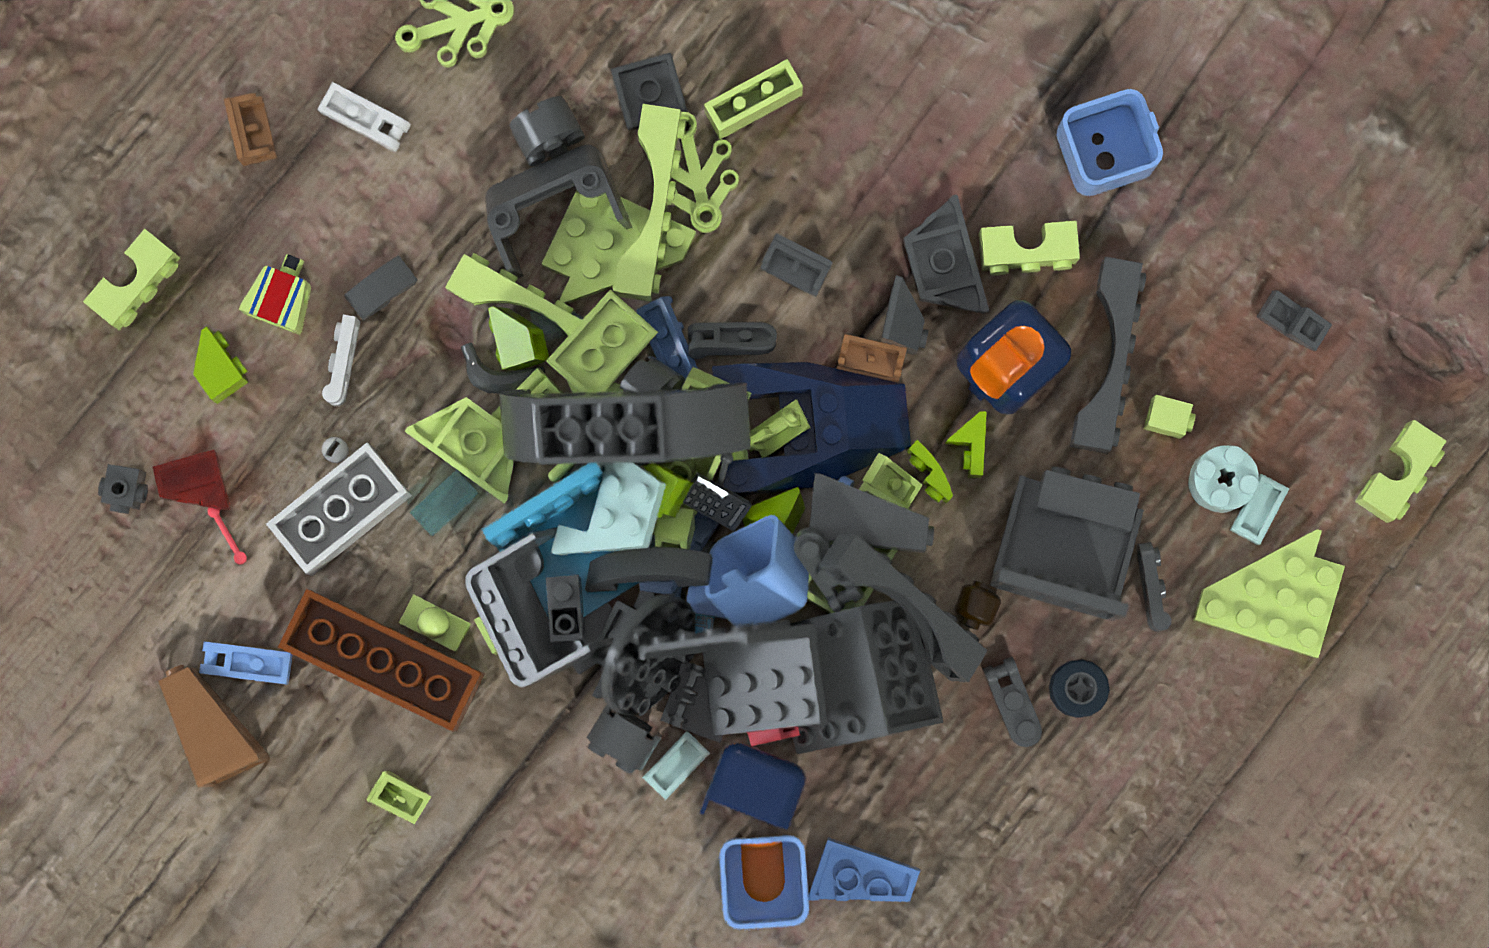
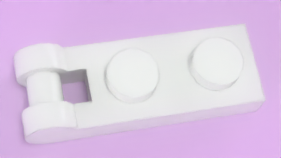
M332 82L318 107L320 113L372 139L393 152L398 150L400 146L398 141L403 132L407 133L411 126L409 122L334 82ZM385 122L392 125L388 135L380 132Z
M343 315L342 323L337 322L335 327L334 341H338L336 354L332 353L329 359L328 371L332 372L331 382L322 391L323 398L333 406H341L347 396L360 321L355 316Z

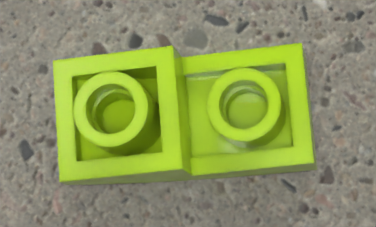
M916 440L907 451L911 456L909 461L921 472H924L925 469L930 472L923 481V484L927 486L924 491L936 502L939 503L943 500L947 504L953 497L946 475L933 455Z

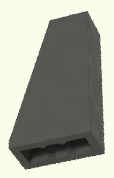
M815 474L809 528L819 529L830 543L833 544L838 534L859 533L870 541L869 546L872 548L924 553L927 545H933L934 526H929L928 517L825 475Z

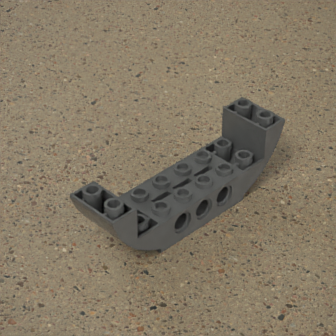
M747 383L714 384L706 389L547 394H531L530 389L499 390L504 457L514 461L539 464L666 462L669 460L722 455L751 448Z

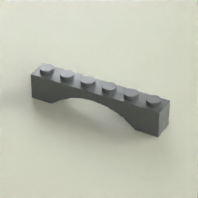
M1104 257L1101 261L1096 294L1104 307L1109 321L1111 356L1106 376L1098 392L1089 404L1075 416L1070 447L1108 454L1112 450V446H1118L1120 428H1116L1117 415H1123L1126 400L1125 397L1121 396L1122 385L1128 384L1131 366L1126 365L1128 353H1133L1136 335L1131 334L1133 322L1138 323L1141 312V304L1136 303L1138 291L1143 292L1146 282V273L1141 272L1143 263L1111 257Z
M859 533L838 534L818 566L840 585L870 587L885 593L899 603L917 626L926 647L929 663L950 681L969 682L987 653V650L978 643L979 638L972 632L960 627L954 615L942 611L936 605V600L931 595L921 592L915 587V582L910 576L897 571L892 566L893 562L890 558L870 547V541L865 536Z

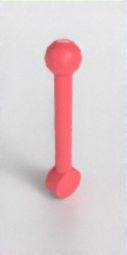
M216 505L210 506L207 513L215 519L234 553L235 563L238 565L244 564L247 560L246 554L240 552L219 515V507Z

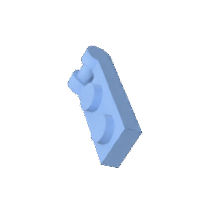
M203 642L202 651H205L204 664H200V674L289 684L293 656L289 652ZM218 653L226 654L224 667L216 666Z

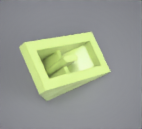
M383 771L366 800L415 824L431 796L395 773Z

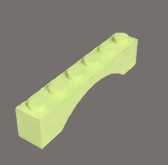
M648 104L642 105L638 139L648 157L653 172V203L649 218L641 234L630 249L617 260L613 292L618 297L652 302L653 293L659 294L662 275L656 274L658 262L664 263L666 244L661 243L663 231L669 232L671 213L666 212L668 200L674 201L676 182L671 181L673 169L679 170L681 151L676 150L678 138L684 139L686 120L681 119V109Z
M473 253L471 258L463 254L445 286L448 291L473 305L509 303L529 308L557 324L567 336L582 321L571 314L574 309L559 300L554 305L543 299L546 293L530 284L527 289L516 283L518 277L504 269H501L499 273L488 268L490 264L488 260Z

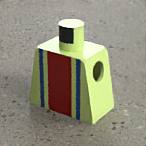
M286 254L280 270L264 266L242 301L239 310L247 316L301 335L311 291V285L306 280L298 278L304 261Z

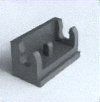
M776 233L762 260L760 270L817 297L832 268L833 261Z

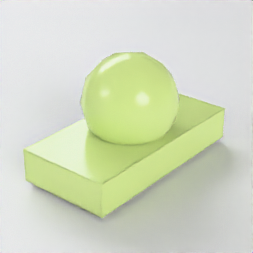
M414 594L399 621L400 624L455 652L458 651L471 626V623Z

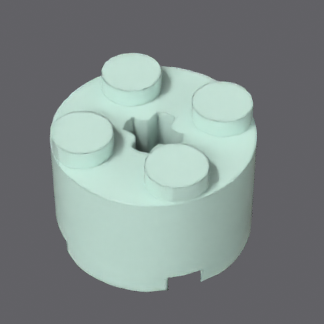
M1218 446L1202 454L1194 462L1188 479L1189 490L1193 499L1200 506L1214 512H1230L1243 506L1254 496L1259 487L1258 469L1251 456L1238 446ZM1221 474L1228 476L1229 480L1226 484H1219L1217 478Z

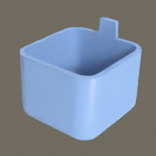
M1122 90L1074 106L1064 114L1057 129V139L1074 187L1080 194L1092 196L1145 179L1151 175L1162 160L1163 149L1157 134L1159 129L1154 112L1149 111L1145 98L1137 90ZM1098 133L1103 136L1102 144L1095 145L1092 142L1091 138L1094 134ZM1109 153L1113 157L1114 165L1111 169L1102 170L1097 166L1096 158L1099 154Z
M775 515L766 516L721 538L710 550L713 560L709 585L705 587V595L734 626L776 622L799 611L807 601L809 573L795 554V536Z

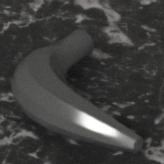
M473 343L461 346L466 360L469 380L473 386L487 393L499 394V390H516L537 368H540L545 373L543 366L513 371H495L481 362Z

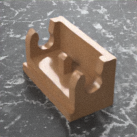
M250 93L233 98H225L224 103L237 159L241 164L246 166L277 158L263 97H257L256 93Z
M844 334L837 369L898 383L907 348Z

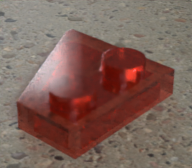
M214 449L152 467L160 498L218 510H231L218 455Z

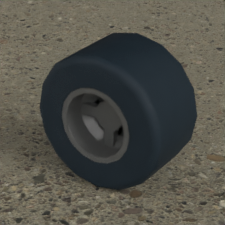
M1083 659L1068 661L1058 667L1051 676L1049 684L1050 698L1055 707L1063 714L1075 718L1092 716L1100 711L1107 702L1110 691L1109 681L1103 669L1094 662Z

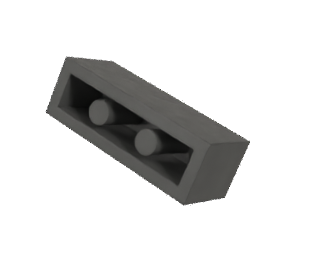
M1052 467L1051 471L1045 470L1042 473L1034 506L1035 511L1124 533L1132 531L1140 493L1133 492V486L1114 482V486L1101 484L1102 478L1083 474L1082 479L1070 476V470L1060 467Z

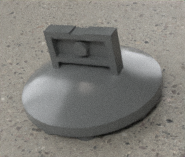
M661 594L651 598L636 610L617 600L606 621L603 632L596 640L598 642L613 637L614 641L611 646L589 658L603 666L601 680L602 695L605 703L612 710L624 716H642L668 692H673L678 688L681 677L678 675L682 662L685 664L689 663L695 654L640 660L638 647L652 645L651 638L695 632V612L687 601L674 594Z

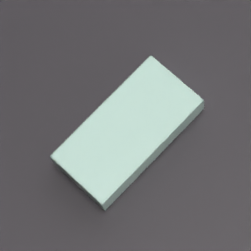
M1259 474V487L1257 491L1242 506L1230 531L1256 545H1260L1289 488L1263 474Z
M686 731L642 778L666 800L710 752Z

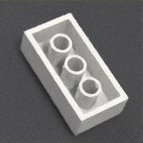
M365 443L267 522L266 525L306 574L313 576L412 495L370 444Z

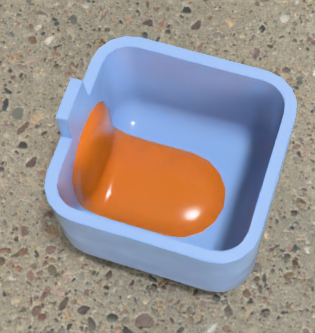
M789 834L759 838L738 837L729 839L723 844L720 850L722 905L724 919L729 926L734 929L784 927L799 925L806 919L809 911L806 858L803 843L799 838Z

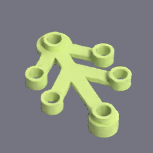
M420 0L424 8H433L450 18L418 28L413 25H404L396 33V42L401 50L410 53L420 48L422 40L454 31L448 44L440 48L437 53L438 61L442 66L452 67L457 61V53L472 25L484 22L478 36L471 38L467 44L470 55L474 58H481L487 52V44L496 27L505 25L512 19L514 14L513 3L511 0H467L480 8L468 12L446 0H433L430 3ZM497 4L504 7L503 11L499 14L492 11L493 7ZM407 32L414 34L411 41H404L402 39L403 35ZM475 43L483 45L482 50L479 52H474L471 48ZM450 52L453 54L452 59L447 62L443 61L442 55Z
M681 112V119L686 120V123L691 126L685 132L684 139H681L689 173L679 167V170L673 169L672 178L693 190L696 203L678 194L676 189L674 201L668 200L667 205L673 204L690 214L693 227L700 232L709 233L716 230L721 224L722 213L719 208L730 190H734L738 186L739 176L733 170H725L720 176V185L708 200L706 187L722 161L731 156L732 147L726 140L716 141L713 145V153L701 170L693 137L697 130L696 119L689 112ZM725 145L728 148V152L720 155L716 151L717 147ZM727 175H732L736 179L732 185L725 184L723 180ZM705 212L712 215L711 221H701V214Z

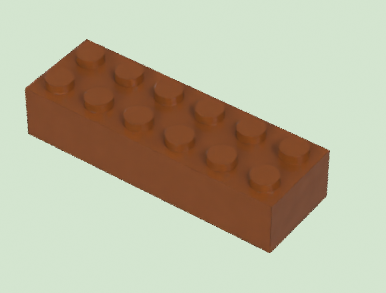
M306 589L278 645V648L453 732H457L485 673L309 589Z

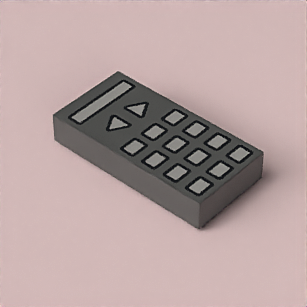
M698 472L690 481L693 485L683 501V504L732 531H735L752 507L747 499Z

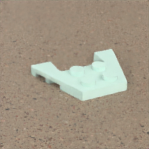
M635 462L596 463L597 465L605 466V472L587 532L558 525L551 553L562 556L572 553L649 548L666 484Z

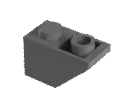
M579 575L546 577L550 642L584 640L581 577Z

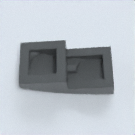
M398 255L345 293L344 297L364 321L388 306L390 300L414 286L417 278Z
M1278 290L1271 292L1256 316L1273 329L1312 351L1318 349L1332 326L1330 322L1310 308L1299 306Z

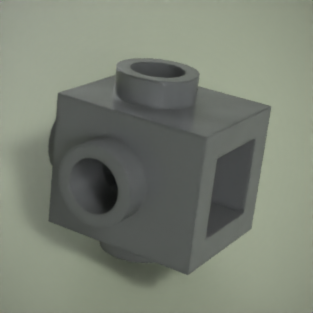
M108 464L105 478H101L98 487V495L102 496L101 502L110 505L109 511L129 514L130 508L140 510V505L145 503L148 494V485L145 484L147 472L140 469Z

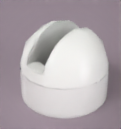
M328 438L322 445V454L329 462L340 463L348 455V445L341 438ZM337 441L340 444L335 449L332 457L327 455Z

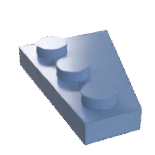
M828 837L808 895V900L836 899V901L910 902L920 868Z

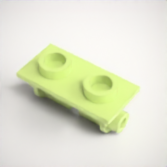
M794 400L750 431L751 448L748 450L759 451L762 458L768 457L811 428L798 400Z

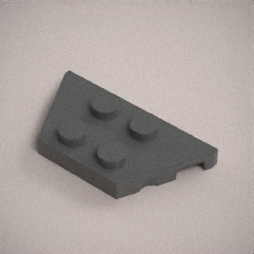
M956 194L951 196L936 212H933L921 225L904 237L903 242L920 301L985 314L989 312V307L959 198Z

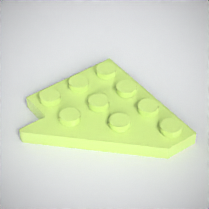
M576 190L542 262L543 267L569 278L559 301L569 304L613 287L617 260L630 249L641 234L649 218V209L620 197L633 227L627 230L617 221L606 193L596 198H586ZM671 220L669 232L663 231L661 243L666 244L664 263L658 262L657 271L684 261L696 235L695 230Z
M1316 529L1202 589L1193 620L1303 655L1319 658L1345 566L1314 557L1322 530Z

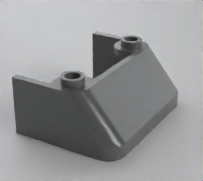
M581 145L494 184L488 189L485 195L488 227L508 272L518 278L524 276L508 238L519 228L520 216L518 211L573 186L586 198H596L606 193L617 221L627 230L633 228L605 159L595 146Z
M558 527L531 533L472 568L467 573L465 579L467 591L510 680L520 687L532 685L577 665L608 648L614 641V638L611 637L586 645L584 640L550 642L549 619L530 581L539 576L544 568V559L538 546L554 538Z

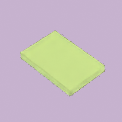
M609 290L546 362L579 392H606L658 334V331L612 290Z

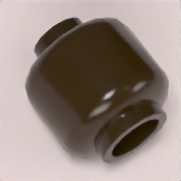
M975 580L972 584L964 585L954 607L955 613L962 617L960 624L978 630L980 625H992L1001 604V599L996 594L997 589Z

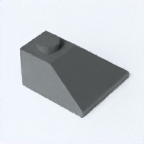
M896 276L892 286L880 342L907 348V354L916 355L919 348L925 349L929 330L923 329L925 320L903 277Z

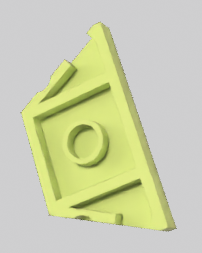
M466 397L406 428L404 432L504 504L506 503L514 460L504 457L502 423Z

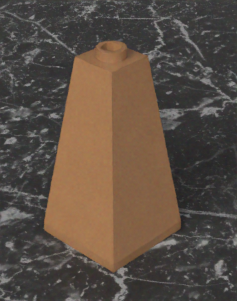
M182 664L165 672L167 677L159 680V684L198 788L212 787L270 760L265 749L195 668H184Z

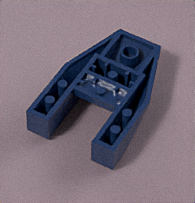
M810 362L743 363L712 366L713 376L728 383H747V391L752 393L749 400L779 397L780 410L794 400H798L811 427L783 446L784 456L732 461L728 465L723 487L739 496L784 492L796 487L799 490L813 489L815 474H822L834 480H839L842 476H848L871 466L878 453L889 458L911 447L905 384Z

